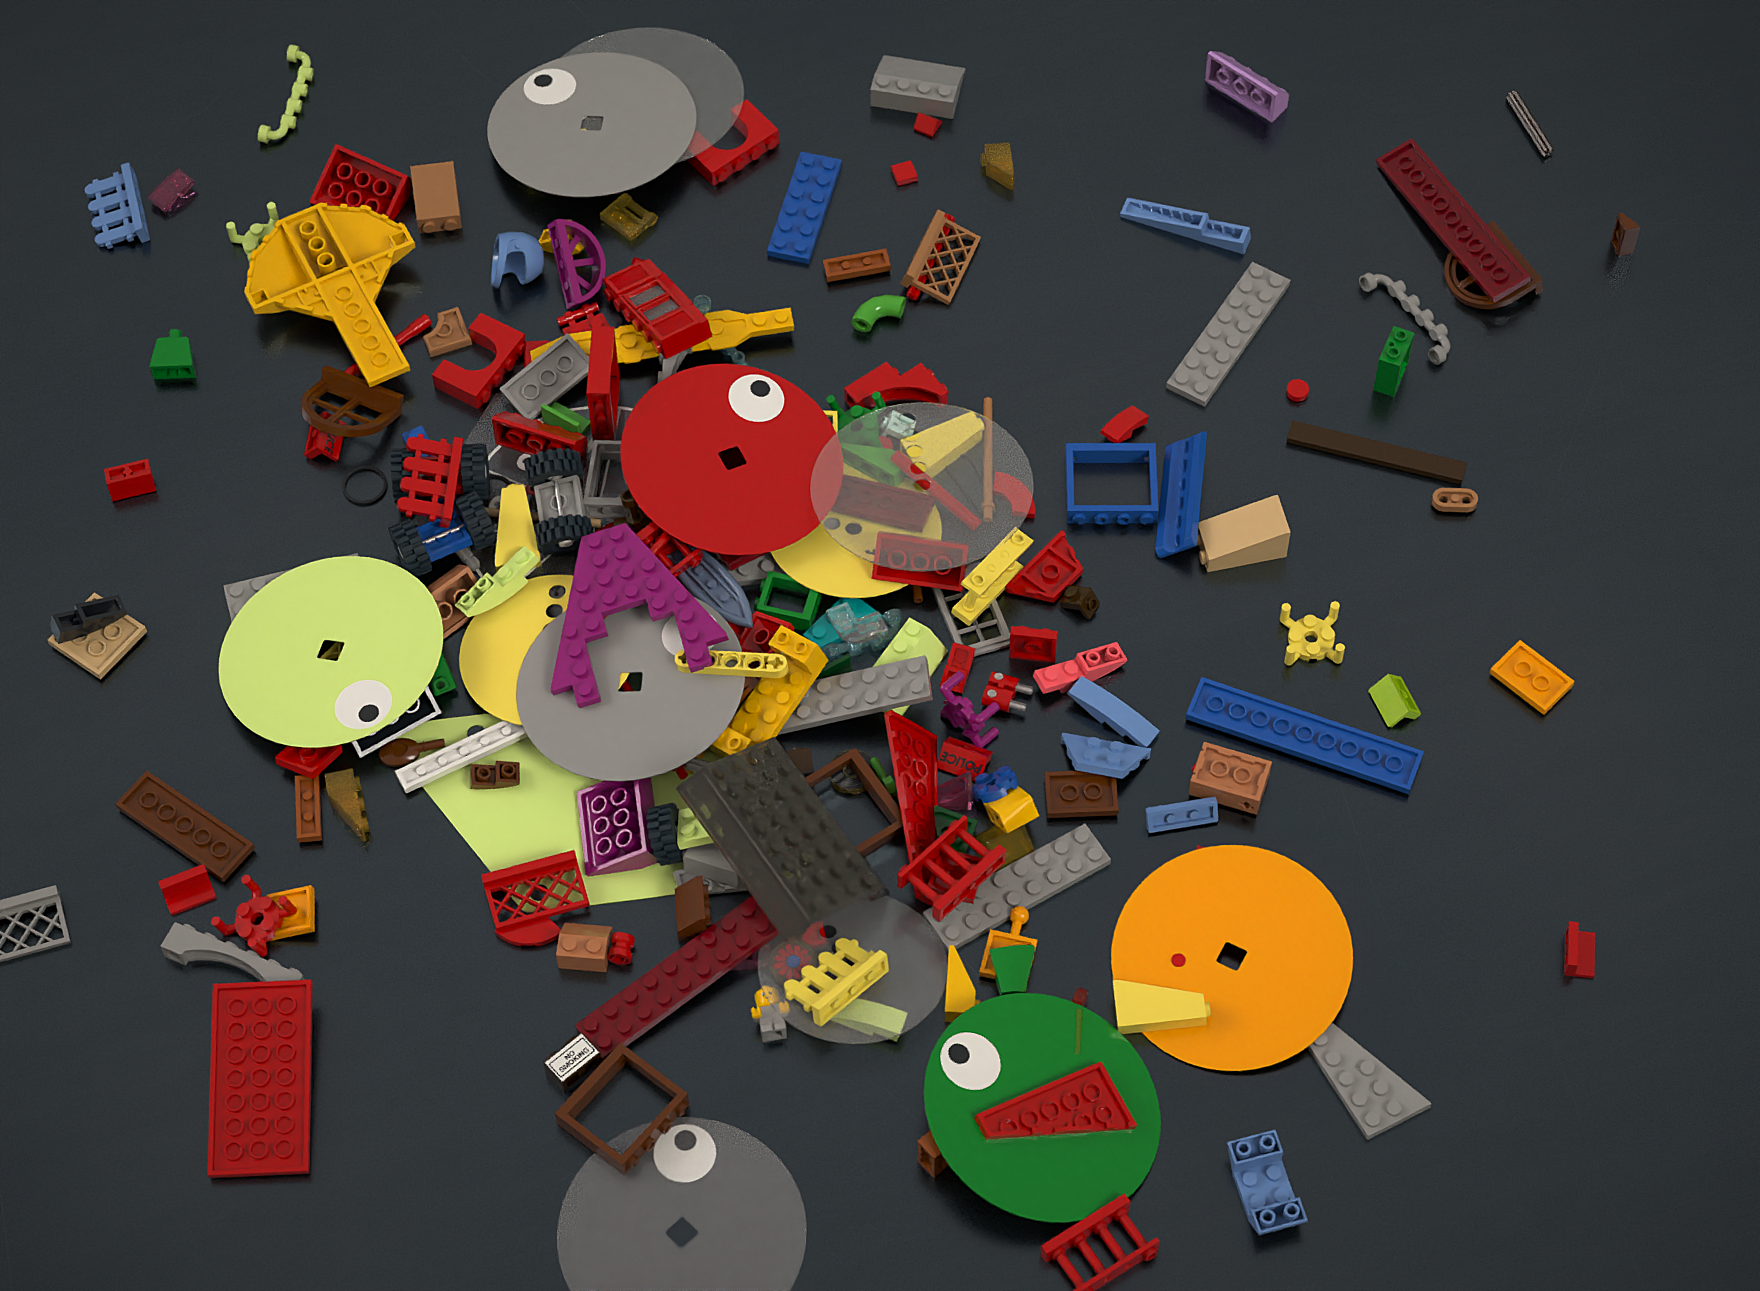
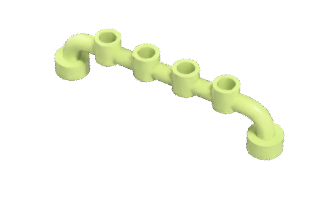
M290 44L287 51V61L296 63L300 59L303 63L299 67L298 77L293 84L291 97L287 101L285 114L282 115L280 128L277 131H271L270 126L261 125L258 132L259 142L268 143L269 139H279L287 133L288 128H295L296 117L293 114L294 112L300 113L302 100H299V97H305L308 90V85L304 84L305 80L311 81L313 77V68H310L311 60L306 53L299 51V46Z

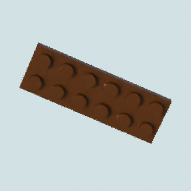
M146 771L115 803L117 809L198 865L204 864L206 871L222 882L255 849L251 841L149 771Z

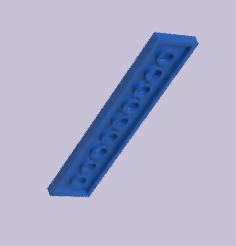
M1201 677L1185 718L1406 794L1410 793L1424 754L1422 750Z

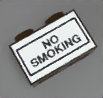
M581 1032L578 1036L568 1039L564 1047L559 1051L549 1054L543 1064L545 1073L565 1093L602 1063L599 1050Z

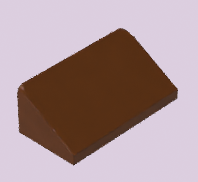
M1622 212L1617 215L1611 237V242L1618 256L1634 252L1640 231V226Z

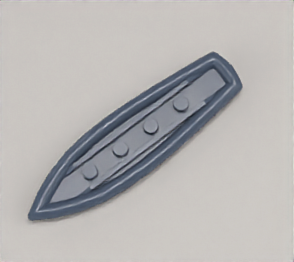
M687 544V546L692 550V552L697 549L696 547ZM679 549L667 555L674 565H677L686 558ZM703 550L702 561L696 567H689L678 576L679 580L694 597L716 610L727 622L752 628V612L743 589L727 569L707 551Z

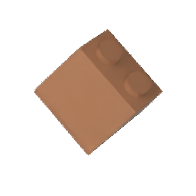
M564 923L559 933L556 952L558 968L606 972L613 927Z

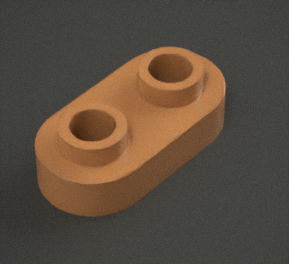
M1439 488L1433 493L1432 497L1433 507L1443 512H1471L1476 508L1478 502L1476 492L1467 488Z

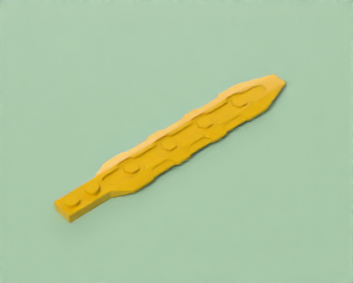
M791 308L752 314L730 310L706 313L704 316L709 321L712 337L693 346L692 352L733 348L750 337L794 331ZM633 324L619 326L615 329L618 363L629 364L640 362L643 359L659 357L660 353L657 354L652 344L645 341L642 333L637 332ZM591 331L569 334L589 357ZM562 337L530 351L532 361Z

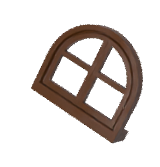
M1494 221L1486 225L1530 275L1531 281L1493 303L1488 296H1478L1465 290L1476 283L1475 280L1469 276L1463 281L1458 282L1456 267L1459 261L1451 252L1447 256L1444 267L1446 284L1456 299L1470 307L1479 309L1499 308L1514 302L1530 291H1533L1536 295L1543 291L1542 278Z
M326 365L322 368L321 380L302 396L300 411L303 418L318 430L337 436L363 437L380 432L401 415L404 395L379 385L369 387L366 380ZM325 392H329L350 401L340 408L318 398ZM360 404L382 414L375 420H370L350 411ZM312 405H318L335 413L325 420L314 411ZM346 416L364 424L341 425L337 424V422Z

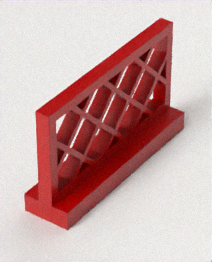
M575 850L481 875L496 931L590 906ZM575 870L576 877L572 883L561 879L564 873ZM549 878L553 880L548 890L538 885L541 879ZM558 883L568 887L563 897L553 893ZM525 884L530 887L525 896L515 892L518 885ZM535 889L545 894L540 903L529 899ZM501 890L506 892L507 895L502 902H499L492 898L491 893ZM572 890L582 894L583 900L572 902L567 900ZM511 896L522 900L516 910L506 905ZM549 896L560 901L557 907L550 909L544 906ZM526 903L536 907L533 914L525 915L520 911ZM502 909L513 914L510 920L499 923L498 916Z

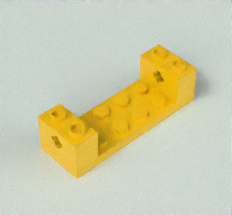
M782 625L768 645L775 654L783 655L786 658L789 668L787 674L781 678L762 677L729 726L709 746L715 755L749 773L756 767L763 753L767 751L829 661L818 644ZM778 663L777 666L774 667V669H778V666L781 664Z

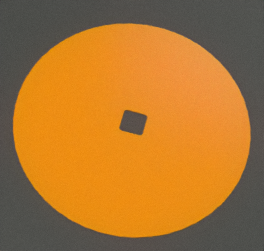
M1220 845L1180 855L1156 869L1142 881L1126 902L1118 918L1112 941L1111 965L1113 980L1204 994V1002L1210 1003L1211 1016L1206 1017L1207 1025L1141 1032L1153 1044L1173 1057L1195 1066L1220 1071H1244L1263 1068L1284 1061L1304 1050L1325 1032L1340 1011L1348 993L1353 968V948L1350 931L1340 906L1325 885L1310 871L1293 860L1269 850L1243 845ZM1226 942L1247 951L1237 971L1216 961ZM1181 953L1185 956L1186 962L1182 967H1175L1172 964L1171 958L1174 954Z

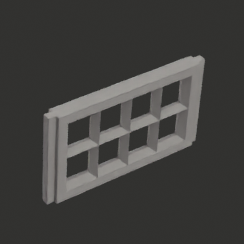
M980 562L967 565L965 578ZM931 587L953 642L963 644L960 634L976 630L981 642L968 645L976 648L974 657L1010 646V632L996 599L987 607L991 609L995 620L978 624L977 620L973 622L974 626L957 630L953 620L956 616L951 614L947 602L962 598L969 591L965 592L963 588V591L959 594L944 597L940 588ZM997 624L1001 636L985 640L980 628Z

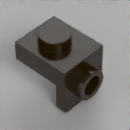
M1069 585L1059 600L1062 608L1080 610L1086 619L1092 617L1100 604L1090 587Z

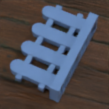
M129 162L121 165V174L115 172L112 177L101 181L94 179L92 180L93 183L85 188V193L89 198L96 197V200L89 203L88 208L92 214L100 215L91 222L95 230H103L102 233L95 237V242L99 247L106 246L109 249L113 247L112 244L126 239L128 242L133 241L135 236H138L142 243L150 240L137 176ZM117 190V193L102 197L103 194ZM120 206V209L106 213V211ZM124 223L123 226L109 230V227Z

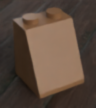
M453 161L410 166L419 233H432L462 228Z

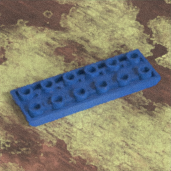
M1205 431L1195 434L1190 438L1171 443L1165 448L1155 547L1159 558L1197 546L1207 432Z

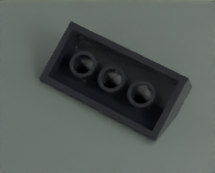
M427 686L416 702L393 722L366 737L349 742L358 757L361 758L442 712Z

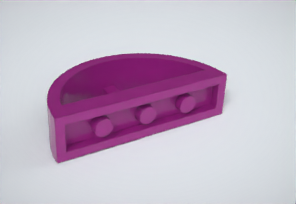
M556 219L547 226L566 307L571 309L584 303L598 292L603 283V278H605L606 261L601 245L587 228L570 220ZM567 234L573 236L570 243ZM578 242L583 245L590 258L573 260L572 252ZM592 265L590 284L577 275L575 267ZM580 287L586 290L583 296L581 295Z

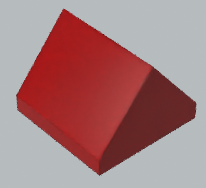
M918 112L914 130L933 137L942 121Z

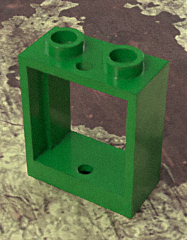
M1393 326L1378 361L1373 387L1374 391L1392 397L1395 396L1409 363L1414 332Z
M769 571L767 578L762 579L760 592L762 593L760 598L755 600L754 611L787 621L794 626V629L807 631L813 625L822 593L803 586L786 574ZM772 587L809 594L803 613L766 606Z

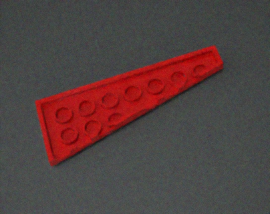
M890 710L885 713V722L909 863H911L937 840L934 819L935 805L938 806L937 735ZM925 867L916 876L928 885L932 872ZM914 887L915 898L933 906V902Z

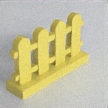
M840 938L835 942L837 952L834 955L830 952H822L818 956L820 966L817 969L810 965L802 968L803 980L801 982L790 979L784 983L786 998L790 1001L794 998L803 1004L806 1012L812 1010L814 1023L821 1027L889 971L886 953L881 950L877 953L871 950L868 953L858 946V941L855 939L849 941L846 938ZM846 957L855 964L850 966L841 959ZM829 971L838 978L833 980L824 973ZM809 985H812L815 988L819 989L821 992L816 994L807 987Z

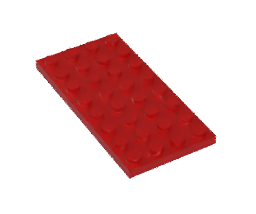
M311 979L213 984L207 1174L209 1178L309 1173L313 982Z

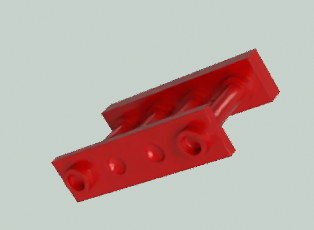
M652 521L636 535L650 549L655 543V538L663 533L664 530ZM672 536L670 540L686 558L677 565H674L662 550L657 553L656 557L677 578L689 567L694 568L702 561L703 550L697 548L692 552L686 543Z
M965 815L958 821L954 820L944 834L909 865L906 864L901 867L897 874V887L899 889H902L907 883H911L933 902L932 917L938 922L945 918L1006 862V849L999 844L995 849L989 850L966 831L968 818ZM957 838H960L983 858L977 865H972L950 845ZM943 852L966 872V875L960 880H955L933 860ZM926 867L950 888L944 895H939L916 875Z
M1124 1193L1041 1245L1040 1255L1046 1263L1052 1259L1058 1261L1076 1286V1289L1073 1291H1095L1141 1261H1149L1154 1258L1158 1253L1160 1241L1157 1237L1150 1242L1145 1240L1128 1216L1130 1200ZM1114 1220L1120 1221L1139 1247V1249L1128 1256L1107 1229V1224ZM1093 1233L1100 1235L1118 1260L1117 1263L1107 1269L1086 1242L1087 1237ZM1072 1246L1079 1248L1097 1273L1095 1277L1087 1282L1082 1279L1065 1255L1066 1250Z

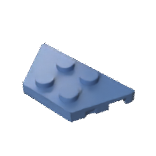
M1063 732L1061 736V744L1066 745V753L1077 771L1123 779L1129 774V771L1139 767L1142 759L1148 760L1150 758L1151 748Z

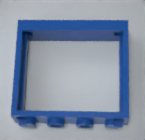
M1066 443L1067 523H1078V525L1083 523H1096L1100 525L1106 523H1119L1123 525L1128 523H1157L1156 443ZM1073 463H1149L1151 505H1074Z

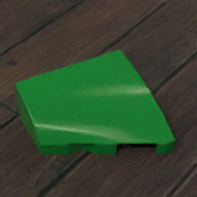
M1013 945L989 950L1000 996L1026 993L1033 955L1035 953L1034 945Z

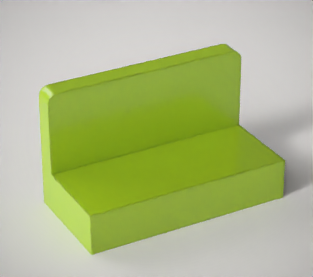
M1387 674L1369 689V693L1388 727H1393L1404 717L1415 720L1421 715L1402 677Z

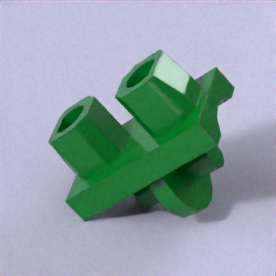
M441 653L437 669L429 683L435 696L457 688L443 653Z

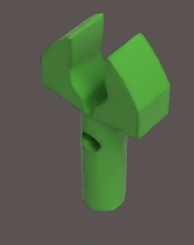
M878 757L871 758L870 764L880 782L891 797L896 796L897 788L891 775L888 776Z

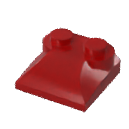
M755 611L752 616L753 627H746L738 641L742 652L775 654L768 645L781 625L793 632L794 626L787 621Z

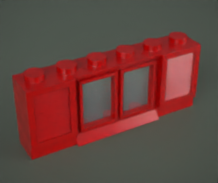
M650 259L643 262L639 261L603 278L606 288L604 290L606 299L614 303L616 310L623 313L626 321H631L635 330L641 332L647 343L650 342L657 354L661 353L665 359L712 337L708 319Z

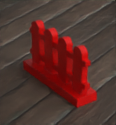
M418 434V437H410L406 442V448L411 452H415V456L407 457L403 462L404 470L412 472V476L404 477L400 482L401 490L409 492L408 498L401 497L398 500L397 509L400 512L406 513L405 517L411 518L412 514L429 517L431 522H434L435 518L440 519L439 527L448 528L452 519L463 438L454 437L452 444L446 443L447 439L441 438L439 442L423 439L424 435ZM421 454L437 456L438 461L420 459ZM444 458L449 459V463H448V464H447V463H443V462H444ZM418 474L433 476L435 481L417 479ZM441 478L446 479V484L441 483ZM415 494L430 496L432 501L414 499ZM438 498L443 499V504L438 503Z

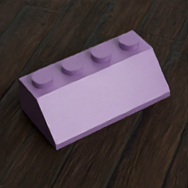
M1210 51L1208 53L1206 82L1270 122H1273L1287 108L1289 94L1284 89L1277 87L1266 78L1259 76L1250 68L1243 66L1222 52Z

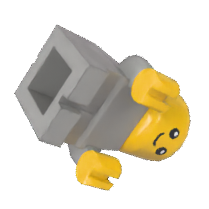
M763 986L755 993L757 1009L751 1008L753 1021L760 1022L763 1042L787 1038L784 1018L789 1015V1004L787 1001H785V1004L780 1002L777 989Z

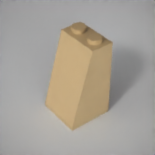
M1278 495L1199 522L1197 545H1199L1201 550L1199 551V558L1201 564H1205L1207 572L1287 557L1291 532Z

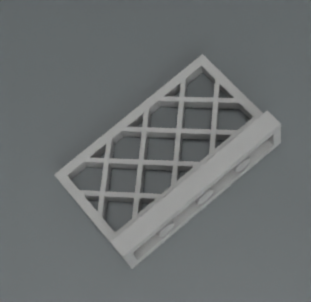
M56 885L0 900V920L7 919L11 921L5 933L0 931L2 936L0 948L6 939L17 944L10 953H4L0 950V962L71 943L60 892ZM56 905L58 912L53 920L42 915L46 907ZM30 912L36 915L29 926L18 921L23 913ZM39 918L50 923L44 934L33 929ZM15 925L26 929L19 941L9 936ZM56 926L62 929L64 938L52 940L47 936L52 928ZM30 932L40 937L38 943L32 947L24 944Z

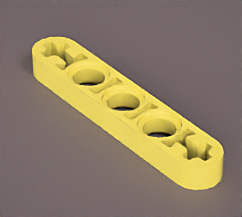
M682 649L675 655L676 666L681 672L691 673L688 663H682L686 659L684 649ZM709 650L711 659L715 660L713 665L693 673L781 678L787 674L789 668L786 658L780 654ZM729 660L738 661L734 667L725 666ZM753 661H759L761 663L760 666L755 669L748 667V665ZM778 663L781 664L778 666V669H774V667H776Z

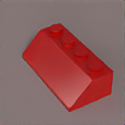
M506 411L492 417L496 445L528 455L536 454V451L547 452L549 449L556 450L557 448H562L564 450L568 448L570 451L574 449L580 453L581 463L588 451L587 437L581 433H573L559 426H551L537 419H528L520 414Z
M879 531L871 579L962 592L963 586L961 582L965 579L970 544Z

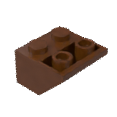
M701 875L675 888L679 943L689 942L711 926L708 884H703Z

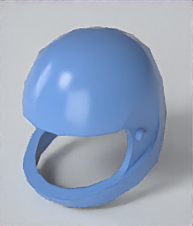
M504 232L497 235L491 270V285L494 288H499L502 275L506 273L516 274L521 284L533 281L542 273L544 252L536 238L523 232Z

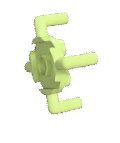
M274 202L267 204L270 217L268 224H253L245 236L237 235L233 222L226 224L230 241L243 244L249 265L251 252L260 246L264 236L270 234L274 229V224L279 220Z

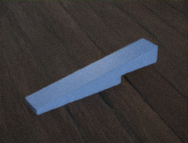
M1132 198L1126 199L1120 212L1122 218L1240 254H1245L1251 240L1250 227L1210 220L1208 213Z

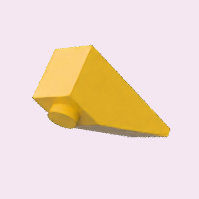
M949 945L945 1022H953L963 1012L980 1003V1000H975L976 990L954 945Z

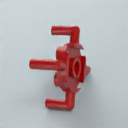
M244 875L241 881L251 891L252 899L237 907L235 923L226 925L216 916L212 918L211 924L224 936L238 933L242 939L248 942V946L260 957H264L267 954L266 942L275 936L274 933L278 927L281 928L283 918L295 915L297 908L286 896H281L278 899V903L283 907L281 909L270 897H262L260 886L249 875ZM264 916L259 925H254L258 917Z

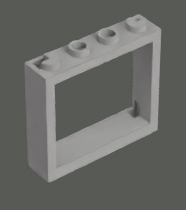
M594 440L583 499L585 516L587 518L618 519L626 518L629 514L628 508L622 505L621 498L596 497L602 460H621V441ZM637 505L638 511L643 512L642 509Z

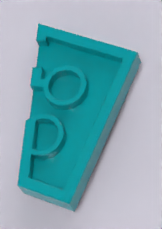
M841 597L803 634V637L818 644L820 649L824 651L844 641L845 637L855 632L860 633L865 630V627L883 621V615L860 598Z

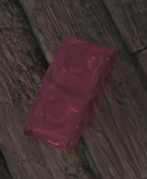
M178 168L148 196V199L166 212L179 196L183 198L195 181Z

